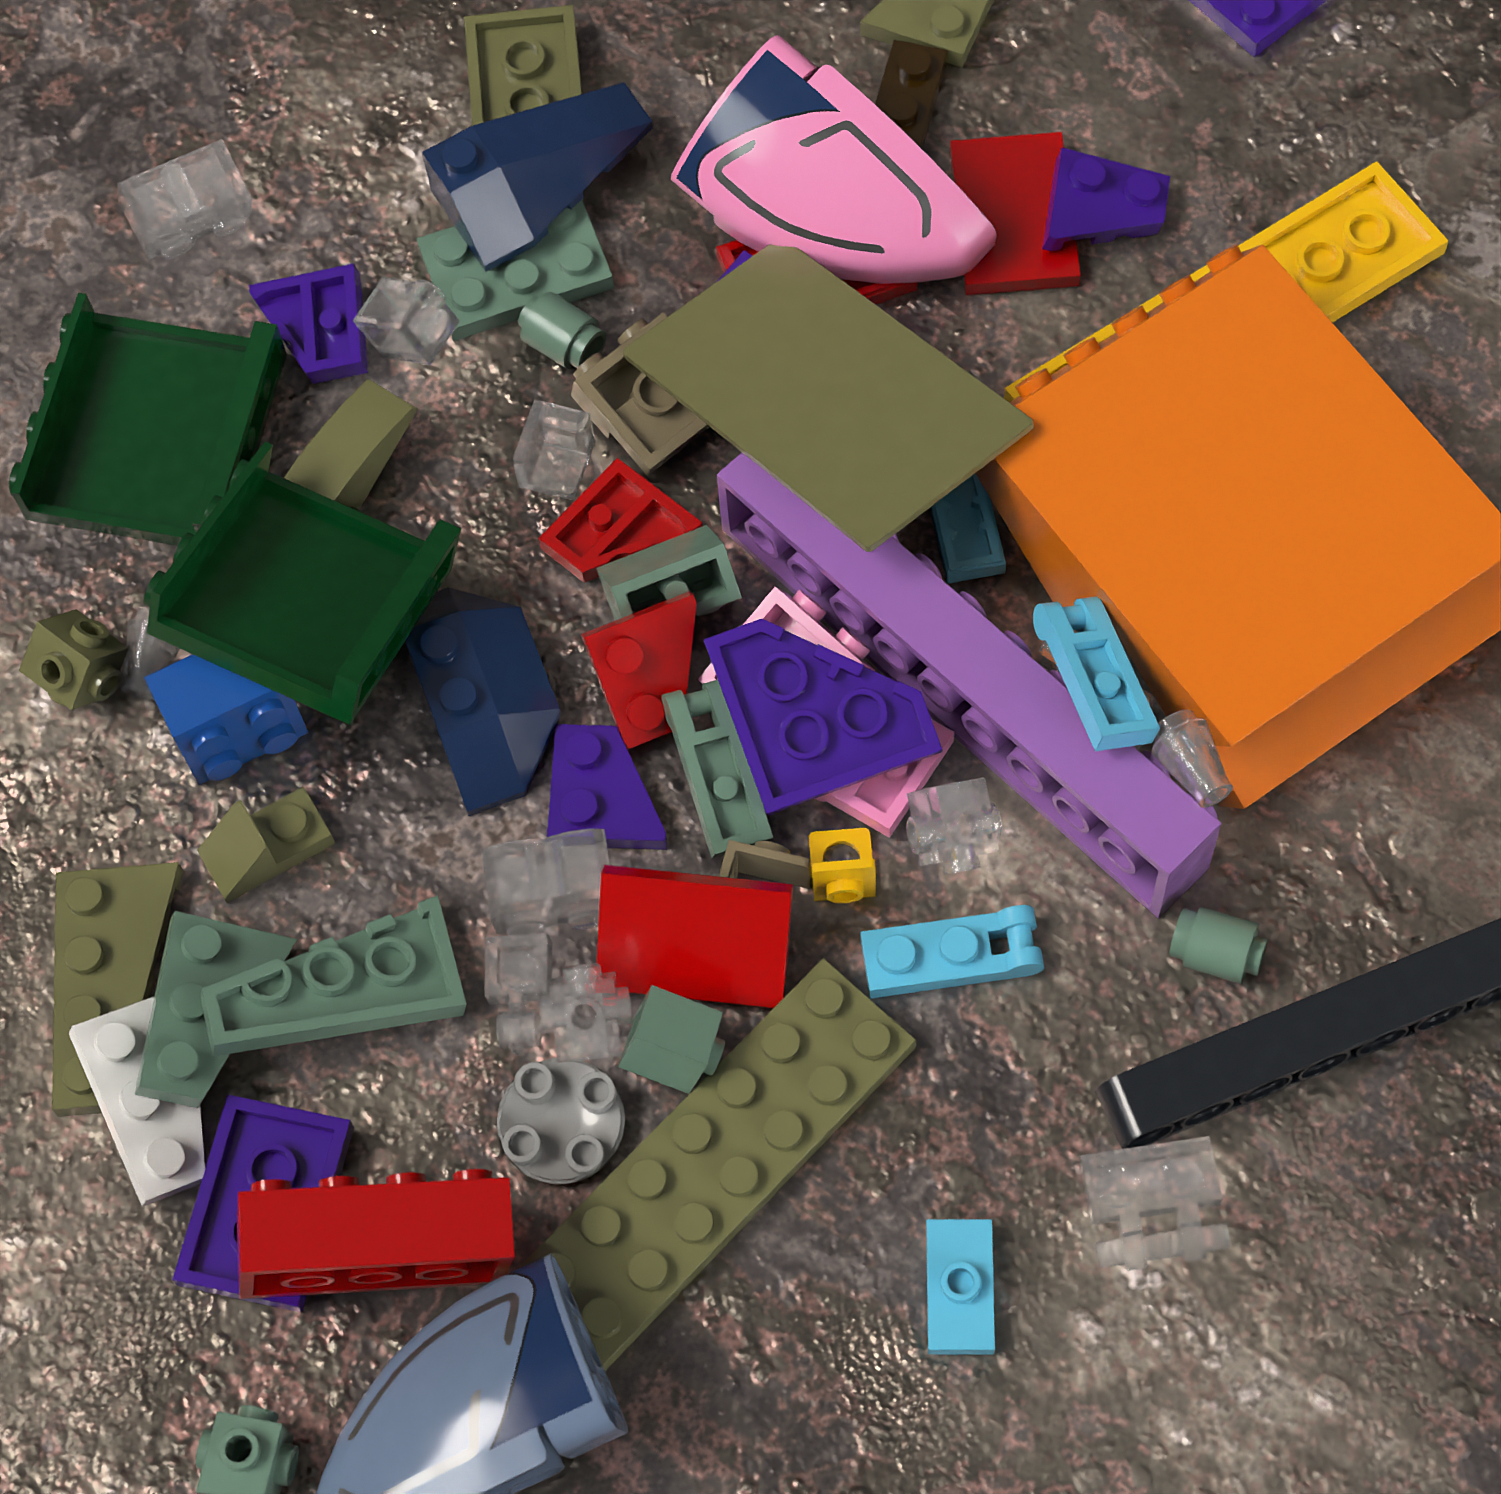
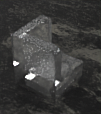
M534 399L513 456V464L519 487L569 500L575 498L595 444L591 414L589 412Z

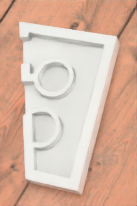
M155 996L76 1024L71 1027L69 1032L74 1048L142 1207L201 1184L205 1172L200 1105L198 1108L134 1095Z

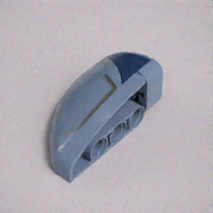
M552 1254L499 1277L458 1300L423 1327L389 1360L363 1395L342 1429L324 1469L316 1494H515L561 1471L564 1465L560 1455L573 1459L628 1433L624 1415L566 1278Z

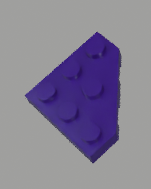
M762 618L704 639L753 779L768 816L943 752L921 691L911 686L892 680L864 667L863 664L796 636Z

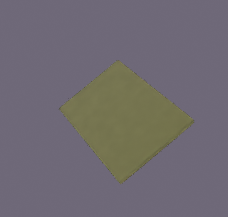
M769 244L623 349V355L626 360L866 552L875 550L1034 428L1033 420L797 247Z

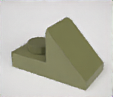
M303 786L252 815H249L241 800L235 802L197 851L226 903H229L329 848L335 842Z

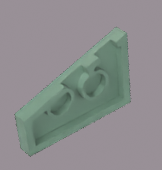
M174 911L169 923L134 1095L198 1108L229 1054L213 1056L201 1003L202 988L277 958L284 962L297 939Z

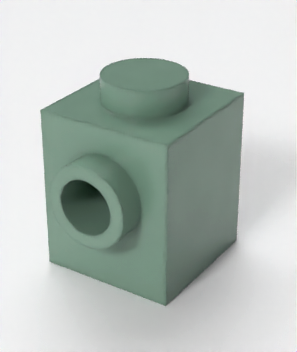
M651 985L634 1016L618 1067L690 1094L701 1074L705 1073L712 1076L720 1061L725 1040L716 1037L723 1012Z

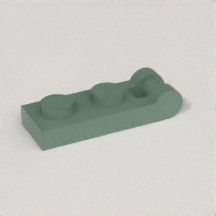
M718 679L703 683L702 690L684 695L681 690L663 694L661 698L665 709V717L676 742L711 859L725 855L729 840L754 845L757 841L770 842L773 839L767 815ZM709 713L715 727L696 732L692 718Z

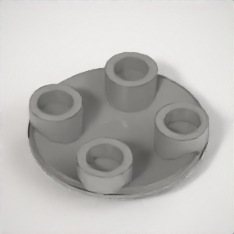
M565 1057L530 1062L522 1066L502 1097L497 1117L498 1136L509 1160L525 1175L548 1184L575 1183L597 1173L610 1161L618 1149L625 1125L624 1106L612 1079L588 1062Z

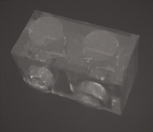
M222 139L118 183V201L148 260L161 254L164 259L180 256L194 247V240L214 232L216 237L229 235L246 224L245 218L251 215L252 197Z

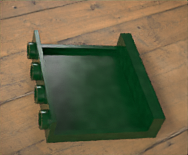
M78 292L72 312L66 313L61 322V345L56 360L47 365L44 373V396L38 412L34 411L30 415L27 423V446L22 461L16 462L11 470L9 478L10 494L15 499L25 519L29 521L178 546L187 532L195 535L201 527L204 512L211 499L215 495L223 497L228 491L231 477L242 459L250 461L259 449L287 356L277 324L254 321L250 337H243L95 313L87 294Z
M265 441L250 461L242 459L233 472L229 489L223 497L215 495L211 499L204 512L201 527L195 535L187 532L176 548L173 564L167 572L164 573L159 570L150 580L143 599L144 605L150 607L146 634L351 725L452 570L461 528L439 519L425 541L269 472L273 445Z

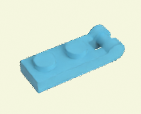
M1100 598L1076 599L1073 606L1062 607L1057 601L1037 604L1033 612V624L1036 635L1040 640H1046L1094 750L1102 751L1153 743L1160 729L1159 724Z
M1015 905L1004 908L996 913L860 932L870 999L1020 978L1040 973L1044 970L1045 966L1042 950L1034 946L1032 931L1037 928L1034 908L1029 905ZM1007 937L1010 951L1004 954L992 955L989 940Z

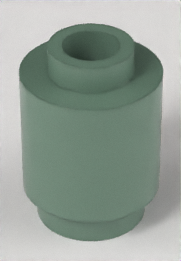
M546 292L540 297H532L523 307L518 319V324L521 327V340L566 369L578 368L592 355L598 352L602 353L607 339V334L599 328L597 319L553 292Z
M1202 906L1198 912L1183 908L1174 931L1169 956L1183 960V967L1242 984L1246 973L1258 976L1266 953L1268 939L1258 937L1259 923Z

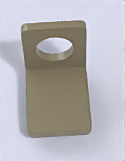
M729 840L719 877L737 878L738 873L803 888H810L812 881L810 859L790 854L786 847L769 841H757L754 845Z

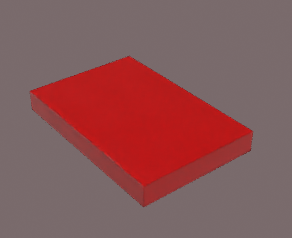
M1062 132L950 141L953 182L990 221L997 235L995 245L970 272L963 275L966 295L1080 286L1081 275L1076 240L1064 242L1060 250L1048 251L1042 249L1055 162L1061 149L1064 148Z
M604 865L600 884L595 989L647 994L651 985L687 999L774 1008L785 997L793 884Z

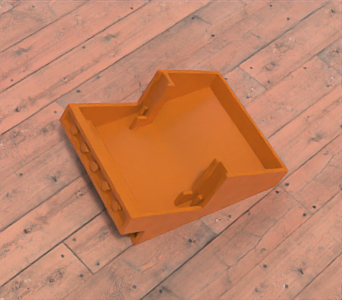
M1236 244L1209 259L1206 265L1210 272L1194 282L1192 277L1187 275L1159 292L1163 303L1146 313L1144 307L1140 306L1114 321L1111 325L1116 333L1100 344L1095 337H1092L1069 350L1063 355L1068 365L1054 374L1050 375L1047 368L1016 385L1015 388L1020 396L1010 403L1033 420L1034 428L977 471L976 475L1052 602L1057 601L1062 607L1073 606L1076 599L1100 598L1120 641L1219 806L1245 809L1501 630V512L1264 245H1260L1241 252Z

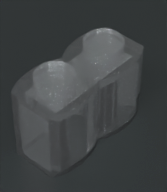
M582 829L556 834L545 839L510 841L481 850L490 920L496 934H507L508 938L514 940H527L542 935L545 931L544 928L556 924H569L571 928L580 930L598 927L601 872L604 865H612L609 843L604 829Z

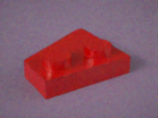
M616 458L538 540L541 550L582 582L586 583L599 578L596 568L703 526V523L619 458Z

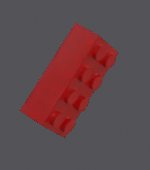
M467 1169L455 1172L453 1180L426 1182V1175L423 1173L405 1172L387 1176L386 1184L359 1185V1178L354 1176L323 1178L319 1180V1187L292 1189V1182L282 1179L254 1182L251 1184V1191H238L237 1248L239 1299L486 1285L506 1275L515 1257L510 1177L493 1178L491 1170Z

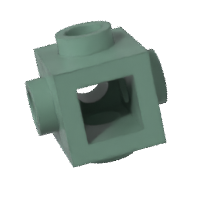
M241 1405L238 1415L217 1411L213 1429L205 1428L198 1443L196 1468L202 1469L196 1492L198 1494H280L282 1485L290 1486L298 1465L299 1447L292 1445L294 1439L292 1433L283 1424L277 1423L279 1414L264 1408Z

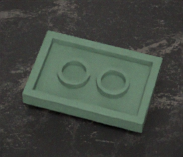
M582 200L572 210L566 207L547 226L548 234L536 246L485 272L455 226L416 238L421 257L453 341L517 321L525 304L532 297H540L546 292H553L571 303L614 289L612 273Z

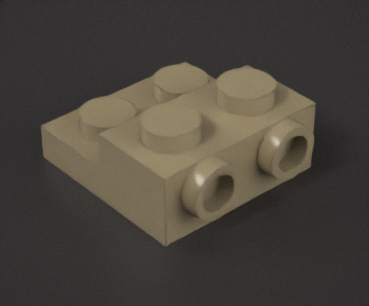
M664 312L650 323H647L642 318L632 324L619 337L618 342L620 346L606 357H603L598 352L584 361L573 374L576 380H574L571 397L606 438L609 439L611 436H614L647 476L710 428L709 425L624 358L623 349L666 319L667 316Z

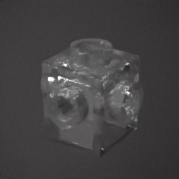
M985 777L907 793L911 817L908 818L906 824L907 838L913 853L919 854L921 866L942 862L944 875L981 868L978 855L999 851L997 839L1000 838L1002 832L1001 818L996 805L989 800Z
M599 963L563 967V977L553 978L550 983V995L539 997L543 1034L554 1033L557 1062L622 1056L624 1047L622 1026L633 1025L629 987L617 988L616 971L601 973ZM581 1004L590 1005L595 1009L596 1014L590 1017L583 1016L577 1011L576 1007Z

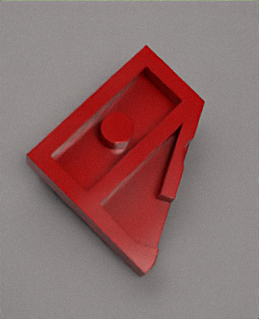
M690 591L581 634L611 715L627 750L672 732L665 717V709L661 697L663 694L681 690L684 695L687 694L697 604L694 594Z

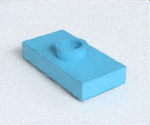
M975 473L929 508L947 584L1004 574L1006 572V561L991 499Z
M926 1219L928 1355H994L992 1219Z

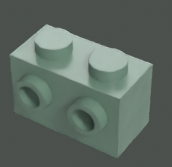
M707 525L596 568L614 620L688 591L694 594L697 602L695 616L710 614L719 610L724 604L742 598L724 543Z

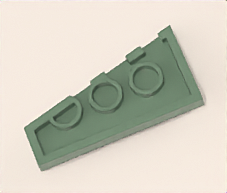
M438 895L419 902L417 909L395 918L391 914L368 922L366 929L337 941L330 937L310 945L309 952L284 962L278 958L203 987L201 993V1003L213 1056L459 1017L464 1015L467 1005Z

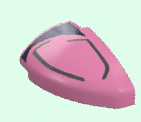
M775 35L769 39L730 83L697 129L671 174L672 182L708 212L714 215V223L739 242L757 251H761L769 244L797 247L838 278L844 280L871 283H913L956 278L970 272L996 242V230L990 221L951 178L900 127L835 68L830 65H823L818 68L780 35Z

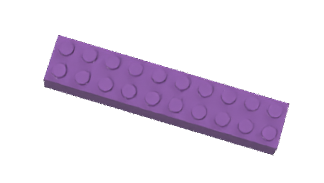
M742 452L717 474L722 531L794 595L800 589L816 601L827 612L822 620L837 633L844 627L871 650L865 658L886 677L921 691L928 712L933 719L954 731V737L1154 916L1159 919L1209 869L1221 827V822L1217 820V813L1212 805L1196 792L1186 793L1170 779V773L1164 763L1149 751L1139 752L1134 746L1095 751L1061 674L1055 670L1046 671L1031 658L1032 655L1028 646L1019 636L1008 630L1003 633L986 618L983 607L973 596L964 591L958 594L942 580L939 569L928 557L921 553L913 555L898 542L896 534L871 552L864 551Z

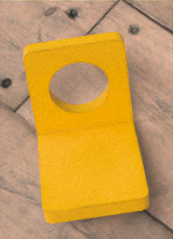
M853 828L810 833L809 848L814 902L828 900L833 903H851L865 897H876L875 859L872 858L869 829ZM839 844L854 848L860 859L823 862L827 850Z

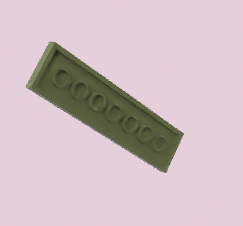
M823 958L717 1065L713 1075H707L519 1268L549 1254L555 1257L606 1371L916 1048V1039Z

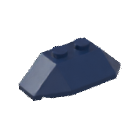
M449 587L439 590L405 640V644L467 814L471 816L527 795L533 781L532 776L545 753L560 718L561 711L520 606Z

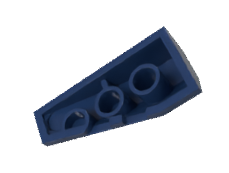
M625 82L470 126L424 150L422 156L431 192L485 272L536 246L548 234L547 226L566 207L572 210L584 198L583 190L601 172H610L653 129V121Z

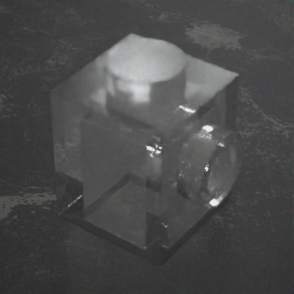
M382 277L353 319V322L384 358L429 366L460 321L445 303V294L431 282L422 279L415 282Z

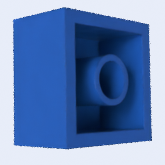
M193 654L144 677L198 785L209 780L220 781L229 778L241 769L242 764L265 753L277 754L290 748L297 741V738L309 733L295 700Z

